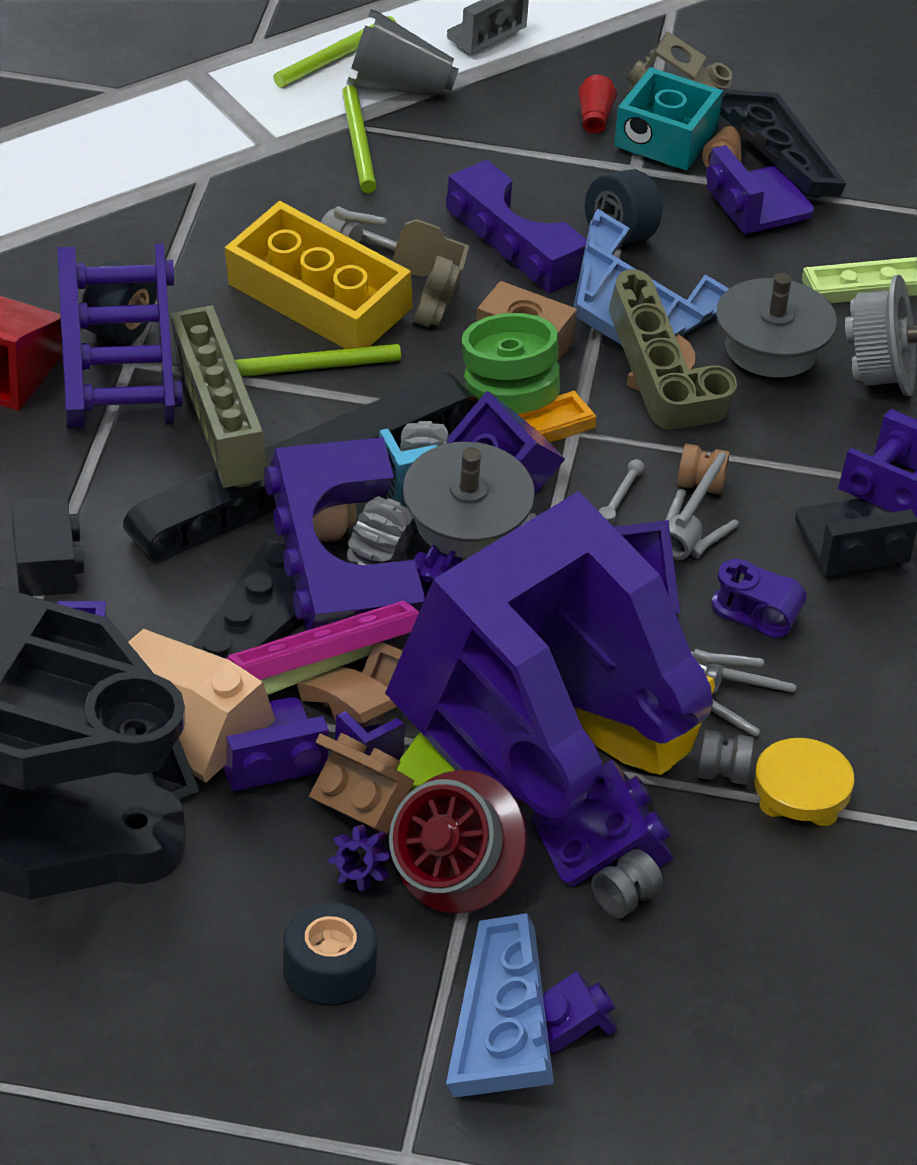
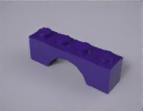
M489 160L482 161L448 176L446 209L473 230L478 237L496 249L505 259H508L525 273L530 280L537 283L549 294L579 280L587 239L566 222L539 223L524 219L510 210L513 180Z

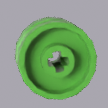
M525 313L493 315L471 324L463 332L462 355L463 362L466 365L464 374L465 387L479 400L486 391H489L517 414L535 411L552 403L560 394L561 386L560 365L557 362L559 352L557 329L550 321L540 316Z

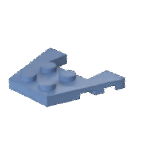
M597 209L589 226L573 307L577 309L576 318L622 345L609 314V304L618 275L628 269H635L613 255L624 241L630 228ZM705 274L686 300L653 280L675 336L677 334L684 336L717 316L718 302L721 296L729 289Z

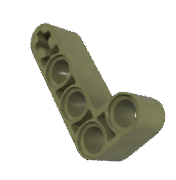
M628 269L621 272L614 286L609 304V314L652 421L660 428L676 430L723 420L727 416L737 386L734 374L722 366L688 369L651 277L637 269Z

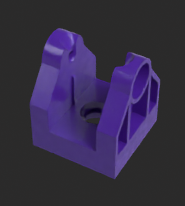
M579 491L433 579L385 692L455 770L476 771L496 779L515 798L524 801L537 813L550 819L563 818L579 807L587 797L586 793L595 777L603 768L596 747L583 730L574 707L634 727L646 738L662 744L684 735L703 722L710 715L713 705L709 681L704 670L690 651L660 574Z

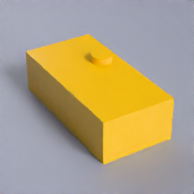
M280 200L224 247L229 285L344 349L370 347L413 308L410 270Z

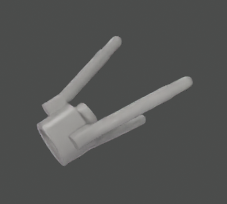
M337 206L335 209L329 210L322 218L321 223L358 243L362 238L393 251L397 245V242L364 230L362 225L359 224L361 222L384 226L387 223L384 217L352 212Z
M720 452L680 515L678 514L686 496V491L684 489L678 490L665 520H669L673 559L684 560L689 554L695 559L700 558L708 547L739 526L737 520H731L701 539L702 524L693 515L726 460L727 455L724 452Z
M695 649L694 652L691 651L693 657L704 670L705 675L714 678V693L718 690L722 678L790 693L795 692L797 689L793 683L723 667V665L761 668L765 663L761 658L715 654ZM713 700L712 712L754 737L760 734V730Z

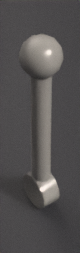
M639 459L629 462L627 467L628 474L609 505L599 509L601 515L611 525L615 523L616 509L634 479L645 471V465Z

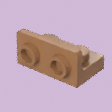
M340 733L337 741L319 734L315 743L331 751V754L309 797L377 831H384L387 835L398 806L407 796L415 780L397 770L401 761L376 748L373 749L369 756L364 754L367 749L366 745L343 733Z

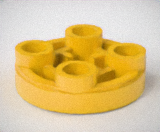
M789 738L775 742L767 747L757 760L754 785L760 797L759 806L769 816L779 817L783 815L795 820L812 821L820 826L831 825L836 822L838 813L847 806L851 799L854 786L853 768L840 751L824 742L809 738Z

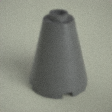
M371 9L368 17L375 19L373 28L365 25L351 69L358 71L356 79L348 77L346 85L358 88L442 96L444 89L452 91L459 68L452 66L454 58L380 12Z

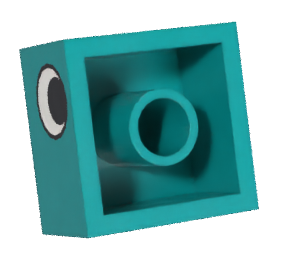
M650 67L618 106L614 147L627 150L634 155L645 156L663 162L670 167L687 170L703 150L706 143L709 142L718 130L723 90Z

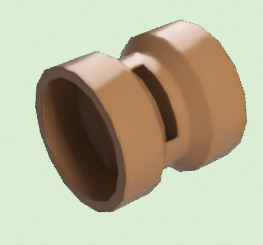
M685 443L679 467L677 487L692 489L698 486L720 452H724L727 455L726 460L707 490L708 493L722 495L730 452L716 449L710 455H707V452L702 451L698 445Z

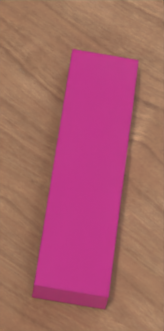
M403 600L228 655L226 659L261 680L410 633L419 611Z

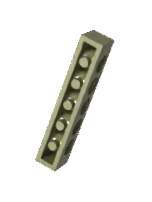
M213 305L170 313L176 359L223 488L231 486L247 487L257 481L264 480V469L267 467L263 430Z

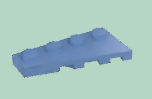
M527 913L479 921L446 1085L455 1098L554 1084L535 927Z

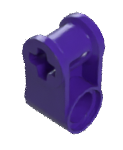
M730 559L725 561L719 568L717 577L720 589L714 593L711 605L713 611L725 620L740 623L769 637L780 638L789 633L807 600V594L804 587L790 577L780 576L746 560ZM743 573L744 579L739 583L740 574ZM733 597L731 607H728L727 603Z

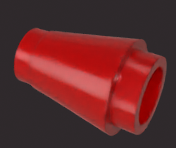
M592 75L586 78L580 85L578 96L584 130L589 133L598 134L606 129V124L617 98V90L608 77Z

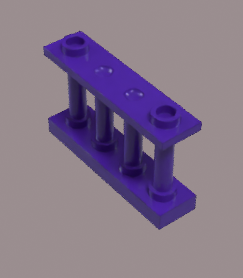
M164 243L155 244L154 265L85 267V263H76L75 247H57L66 426L84 427L85 411H93V406L163 403L165 423H174L175 407L183 406L181 380H173L167 286H174L173 259L165 260ZM155 282L157 304L87 307V303H78V289H86V285ZM158 322L159 345L90 347L89 343H81L80 330L88 329V325ZM161 362L162 385L92 388V384H83L82 370H91V365Z
M890 409L883 417L873 456L853 448L847 451L838 489L890 512L912 509L917 518V419ZM895 461L916 471L912 474L891 465V463Z

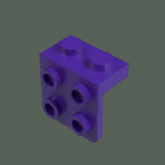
M727 145L712 148L710 165L706 169V188L743 234L759 232L764 229L812 218L813 205L779 168L771 166L748 172Z
M290 697L271 701L270 704L276 720L268 728L227 736L226 765L223 767L231 790L237 791L320 773L328 760V750L315 742L319 734L329 737V729L324 717L308 719L300 700Z
M613 760L602 765L603 768L595 777L586 793L587 797L581 805L563 818L550 819L537 813L535 810L532 813V821L560 878L568 886L579 884L635 847L647 853L659 868L674 859L665 842L666 839L671 837L669 829L656 811L650 813L646 804L652 801L647 788L637 775L629 779Z

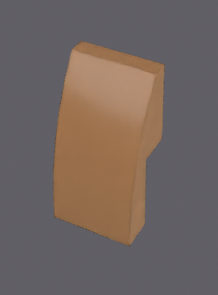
M340 666L297 683L301 701L322 702L323 707L331 708L334 721H336V715L346 711L362 728L380 723L384 720L383 713L397 707L385 694L387 689L385 685L364 673Z

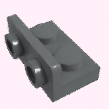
M529 0L477 1L463 8L462 23L447 30V39L473 54L526 28Z

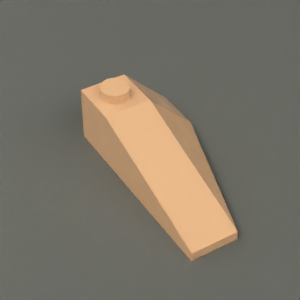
M142 629L128 641L154 674L171 681L182 693L185 704V727L179 736V740L192 774L206 783L226 765L227 736L268 728L276 720L264 683L232 661L146 629Z

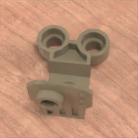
M668 31L654 50L650 51L649 57L645 58L644 63L638 60L626 78L627 81L632 83L627 91V94H629L658 56L688 76L687 79L717 89L728 90L732 85V72L726 65L717 62L713 65H708L706 68L703 67L702 64L706 56ZM671 48H678L688 55L690 62L682 63L675 59L671 53Z
M418 219L405 223L392 260L410 270L413 275L419 277L429 275L422 291L413 323L429 328L430 324L438 327L446 304L450 305L462 274L469 245L446 238L440 227Z

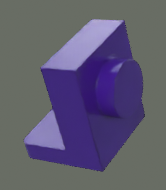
M577 971L543 993L549 1048L553 1054L597 1025L609 1036L618 1030L609 1014L616 1007L606 990L599 982L591 986Z

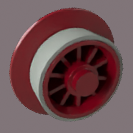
M454 770L429 779L412 790L402 800L391 822L389 846L398 873L404 885L415 898L438 911L455 914L469 913L492 904L511 887L524 862L527 847V830L525 819L517 800L503 784L480 772Z

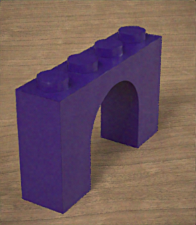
M384 437L276 448L270 466L264 469L266 491L268 495L274 494L277 507L274 509L275 530L277 535H283L286 549L283 555L285 572L288 577H293L296 591L293 596L295 614L298 619L304 620L306 631L403 600L419 612L423 605L425 597L415 560L372 565L351 564L340 560L328 552L317 538L313 526V518L319 512L329 507L369 502L377 496L386 498L394 476Z

